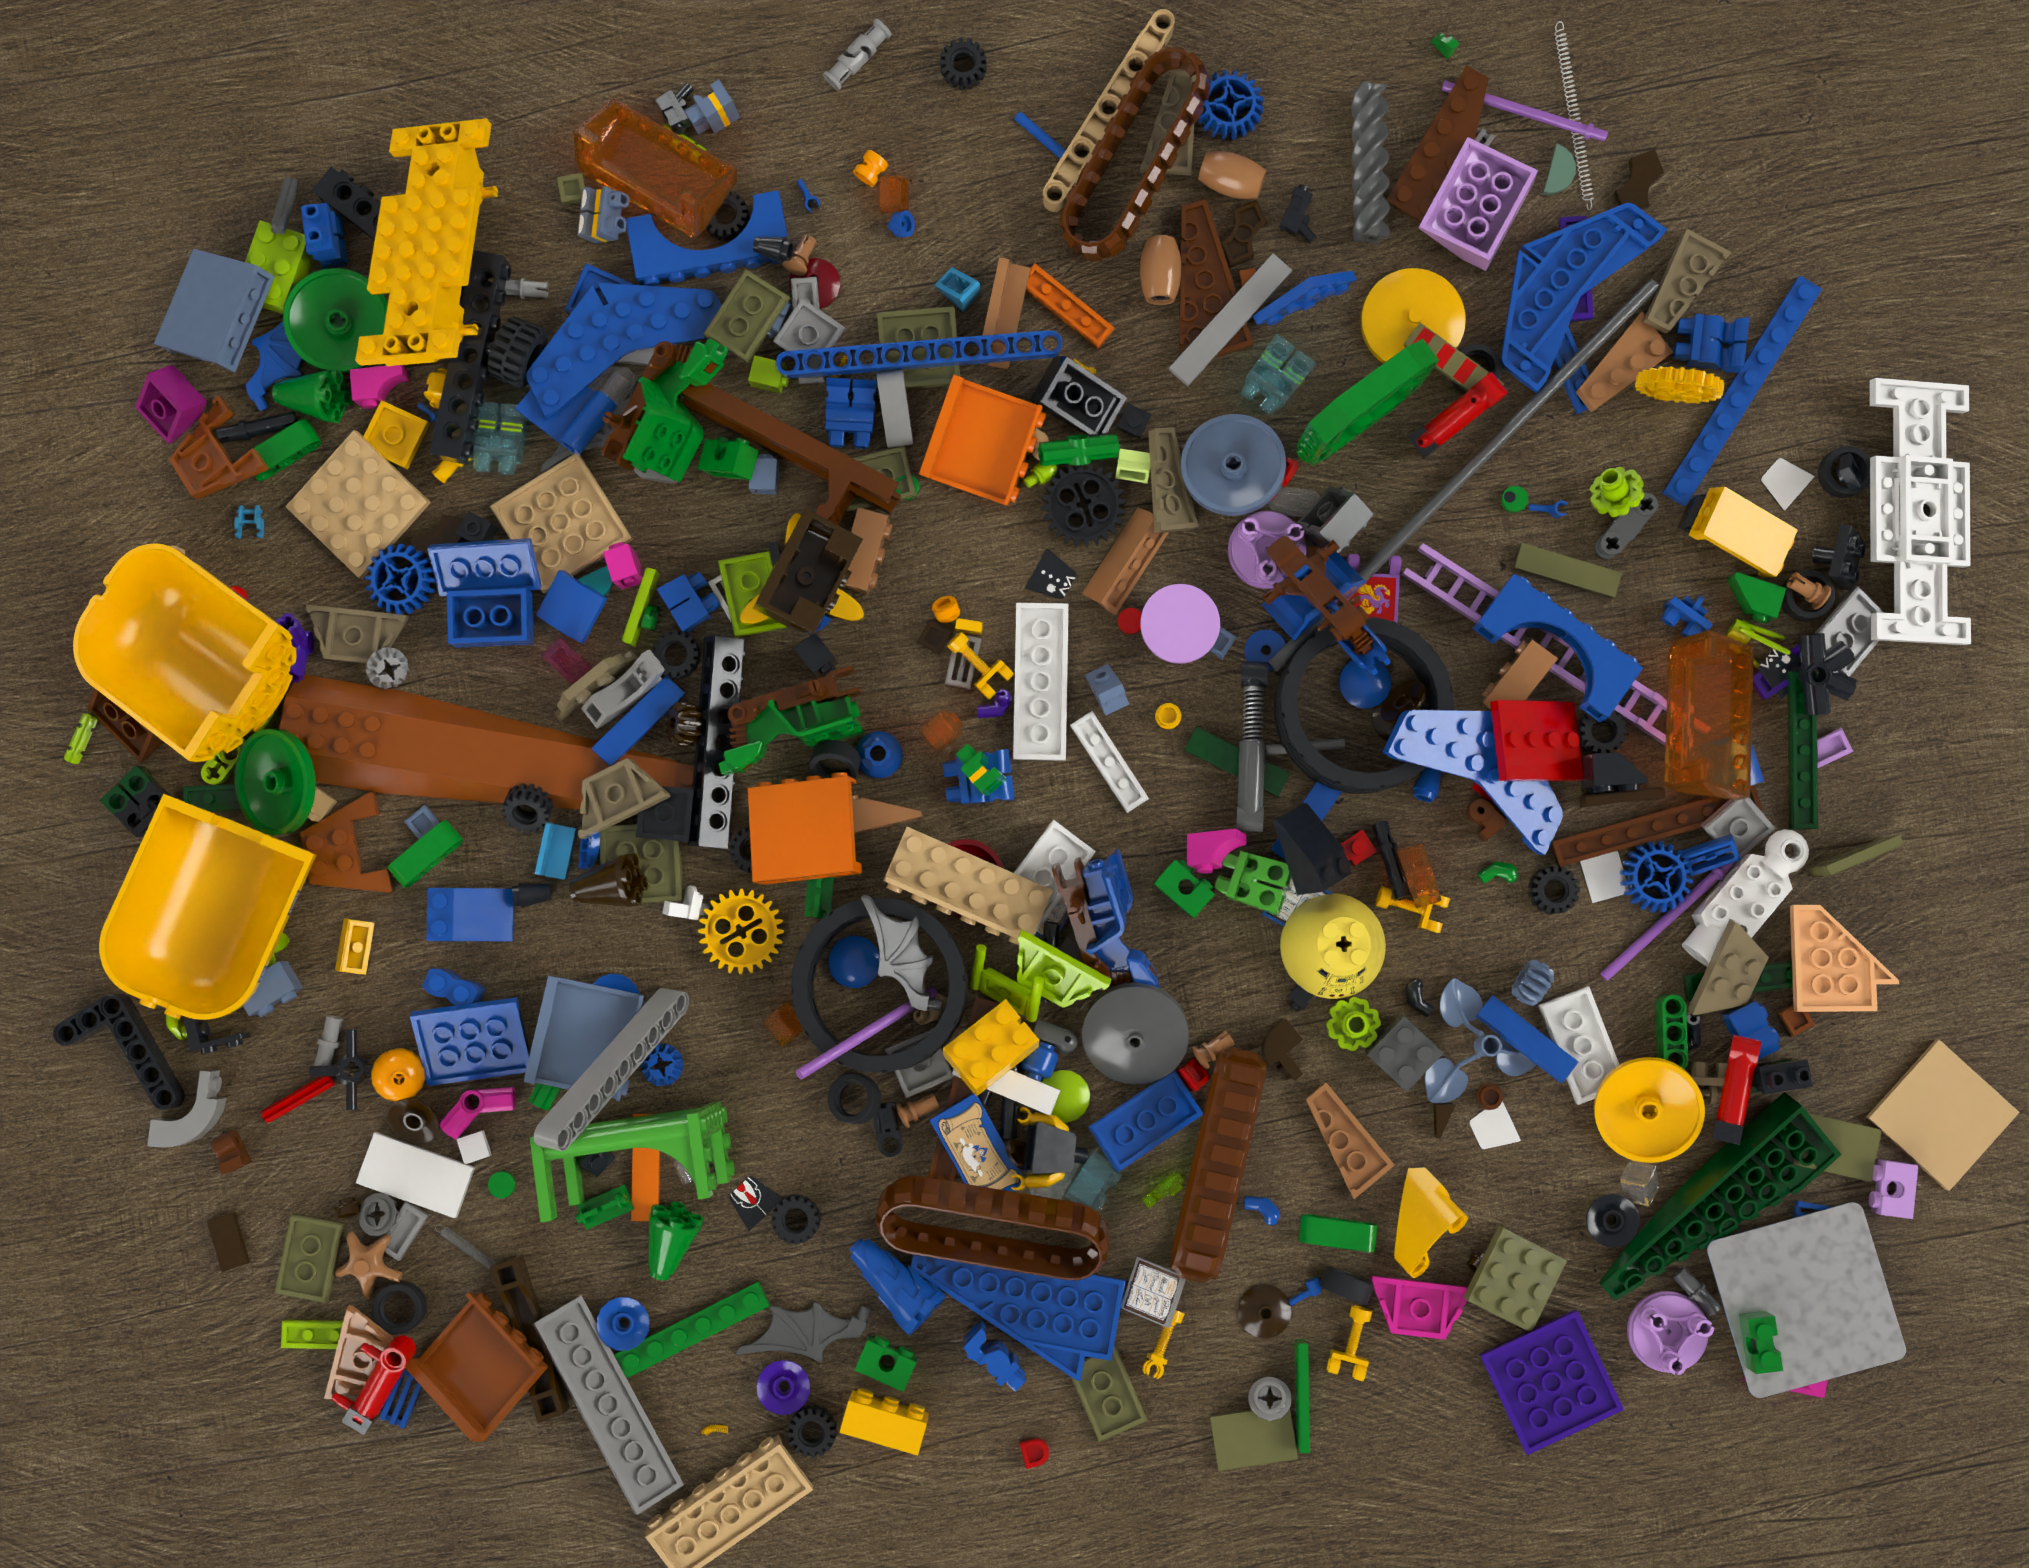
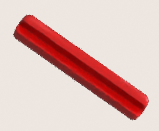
M320 1076L261 1111L263 1120L269 1123L333 1087L335 1080L332 1076Z

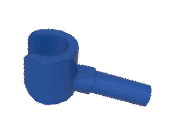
M799 179L797 184L804 195L807 212L812 213L808 207V203L811 201H815L820 209V200L812 196L803 180Z
M1558 501L1552 505L1529 504V510L1547 512L1553 518H1560L1567 515V513L1558 512L1557 506H1566L1568 503L1566 501Z
M1315 1277L1305 1281L1307 1290L1288 1300L1289 1304L1293 1306L1304 1298L1319 1295L1322 1287L1319 1285L1320 1279Z

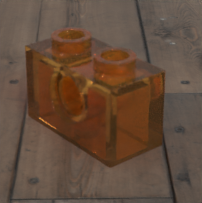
M943 709L925 724L920 731L937 753L940 754L963 734L961 730L963 725L953 711L948 714Z
M1421 843L1399 850L1398 855L1416 909L1442 901L1424 844Z

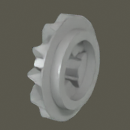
M390 647L375 651L369 657L366 664V673L369 680L375 686L386 690L387 688L397 687L402 681H406L405 677L410 670L408 668V660L404 654ZM384 660L391 666L395 665L391 669L392 677L386 672L381 673L385 669Z
M1264 1377L1257 1380L1251 1386L1248 1401L1251 1410L1258 1418L1272 1421L1281 1419L1289 1411L1291 1393L1283 1381L1274 1377ZM1268 1389H1271L1273 1398L1278 1400L1273 1402L1271 1409L1267 1406V1401H1262V1398L1267 1397Z

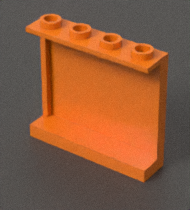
M953 374L919 475L1009 507L1011 502L1015 503L1020 491V488L1016 487L1019 477L1024 478L1029 465V463L1025 462L1028 452L1033 453L1037 438L1034 437L1036 429L1043 426L1046 413H1043V406L990 389Z
M833 773L831 778L822 779V776H808L806 781L797 782V779L781 780V784L773 785L772 782H759L757 787L748 788L752 880L754 883L767 885L862 874L861 863L856 862L851 790V784H856L855 779L847 776V773Z

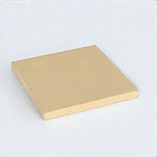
M573 454L490 506L509 539H532L542 584L540 590L543 594L548 592L559 570L566 571L574 577L598 562V560L603 559V552L609 550L610 545L624 542L625 545L633 540L581 455Z
M1935 1039L1866 1118L1878 1129H1881L1893 1143L1945 1190L1950 1191L2019 1114V1111L1943 1042Z

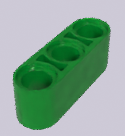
M308 419L295 422L254 448L260 453L269 467L268 470L254 476L257 481H263L272 477L316 450L322 444Z
M444 820L397 857L387 868L402 887L406 889L452 853L464 840L448 820Z
M1661 995L1655 1002L1657 1058L1668 1060V1056L1671 1053H1675L1677 1056L1676 1064L1685 1069L1688 1064L1686 1004L1683 998L1678 995ZM1671 999L1675 1003V1009L1669 1014L1665 1006L1667 1001ZM1670 1026L1676 1029V1036L1672 1040H1669L1666 1034Z
M1301 1214L1298 1241L1314 1245L1375 1252L1378 1225L1362 1221Z

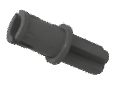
M1685 1266L1673 1274V1280L1688 1294L1687 1298L1693 1299L1708 1316H1713L1719 1311L1720 1305L1704 1289L1705 1284H1700Z

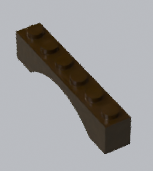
M521 1254L497 1262L490 1269L497 1292L509 1313L514 1329H517L526 1337L525 1342L530 1348L537 1349L543 1355L542 1361L548 1366L529 1389L530 1400L537 1423L564 1415L570 1406L560 1374L533 1326V1323L540 1320L542 1315L524 1256Z

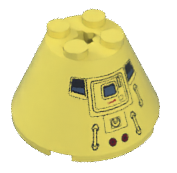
M1344 894L1320 895L1305 901L1292 912L1281 933L1280 952L1287 973L1305 991L1321 998L1339 999L1361 992L1376 978L1385 958V936L1379 920L1364 903ZM1336 942L1340 943V947L1336 946Z

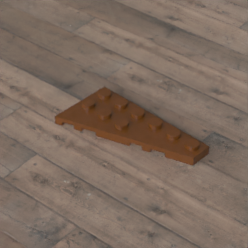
M1466 65L1386 199L1390 206L1419 223L1422 222L1467 137L1473 140L1476 138L1488 77Z
M1206 199L1181 206L1179 356L1237 294ZM1247 323L1215 358L1253 347Z

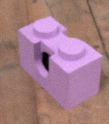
M1876 1159L1872 1177L1876 1181L1875 1191H1872L1869 1195L1871 1212L1879 1215L1913 1219L1918 1165ZM1893 1181L1895 1189L1893 1193L1888 1194L1887 1186Z

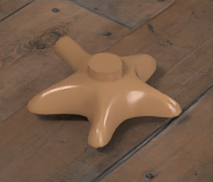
M349 1232L347 1234L346 1240L350 1257L348 1262L336 1270L335 1276L343 1277L350 1274L355 1276L361 1285L362 1293L366 1299H371L374 1295L376 1277H384L400 1282L403 1273L387 1267L383 1262L384 1251L391 1241L389 1234L382 1235L370 1246L361 1244L355 1233Z

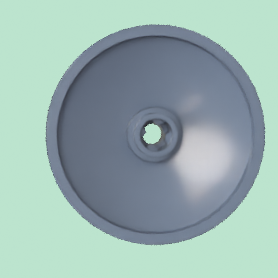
M1243 414L1218 416L1199 426L1187 440L1181 457L1182 478L1191 497L1205 509L1228 516L1248 514L1269 503L1281 488L1286 472L1285 450L1278 435L1263 421Z

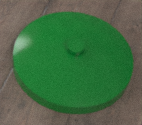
M341 268L316 271L298 282L286 300L283 313L286 336L298 356L309 365L321 371L339 370L344 374L350 373V369L365 368L369 365L361 366L355 361L359 337L383 335L388 307L384 295H372L367 290L368 278L357 272Z
M265 729L254 733L242 746L236 762L235 790L244 816L258 831L267 835L292 833L307 820L314 803L316 780L310 755L303 743L295 735L283 729Z

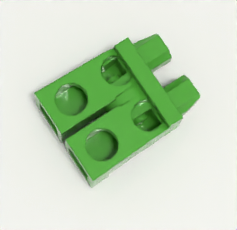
M1240 851V854L1230 852L1223 860L1222 865L1234 870L1232 878L1219 875L1215 889L1225 894L1230 900L1252 906L1279 917L1286 897V893L1283 890L1288 891L1291 881L1287 863ZM1261 882H1262V883H1265V884H1268V885H1271V886H1275V887H1277V888H1279V889H1276V888H1273V887H1270V886H1267V885H1263V884H1261Z

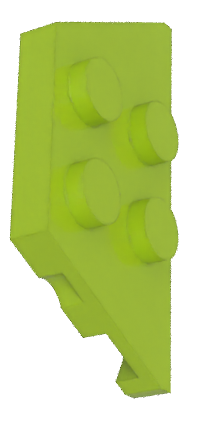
M1023 929L1020 931L1018 936L1019 953L1017 964L1019 969L1017 972V983L1032 990L1034 977H1043L1042 996L1062 1008L1074 1004L1076 1000H1083L1091 996V993L1097 989L1102 988L1105 990L1110 986L1111 979Z

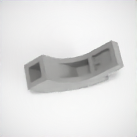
M649 649L643 652L631 668L618 680L591 695L581 709L598 729L623 714L645 697L662 680L660 676L665 669Z
M208 1069L200 1071L196 1101L192 1110L181 1119L162 1117L151 1119L147 1146L166 1148L187 1144L201 1138L216 1125L224 1111L227 1100L224 1097H217V1093L222 1085V1079L219 1077L220 1070Z

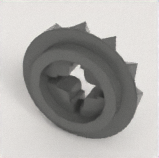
M375 1193L367 1197L362 1203L359 1210V1223L363 1231L368 1235L381 1236L389 1233L390 1228L397 1224L395 1221L396 1214L399 1213L395 1206L397 1202L392 1200L390 1195ZM380 1211L385 1212V1215L380 1217V1219L372 1217V1215H376Z

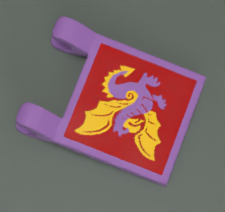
M1358 554L1348 555L1347 563L1358 572L1360 556ZM1391 556L1388 559L1389 574H1374L1349 599L1351 600L1357 595L1361 597L1353 605L1355 608L1361 606L1369 617L1398 622L1400 556Z

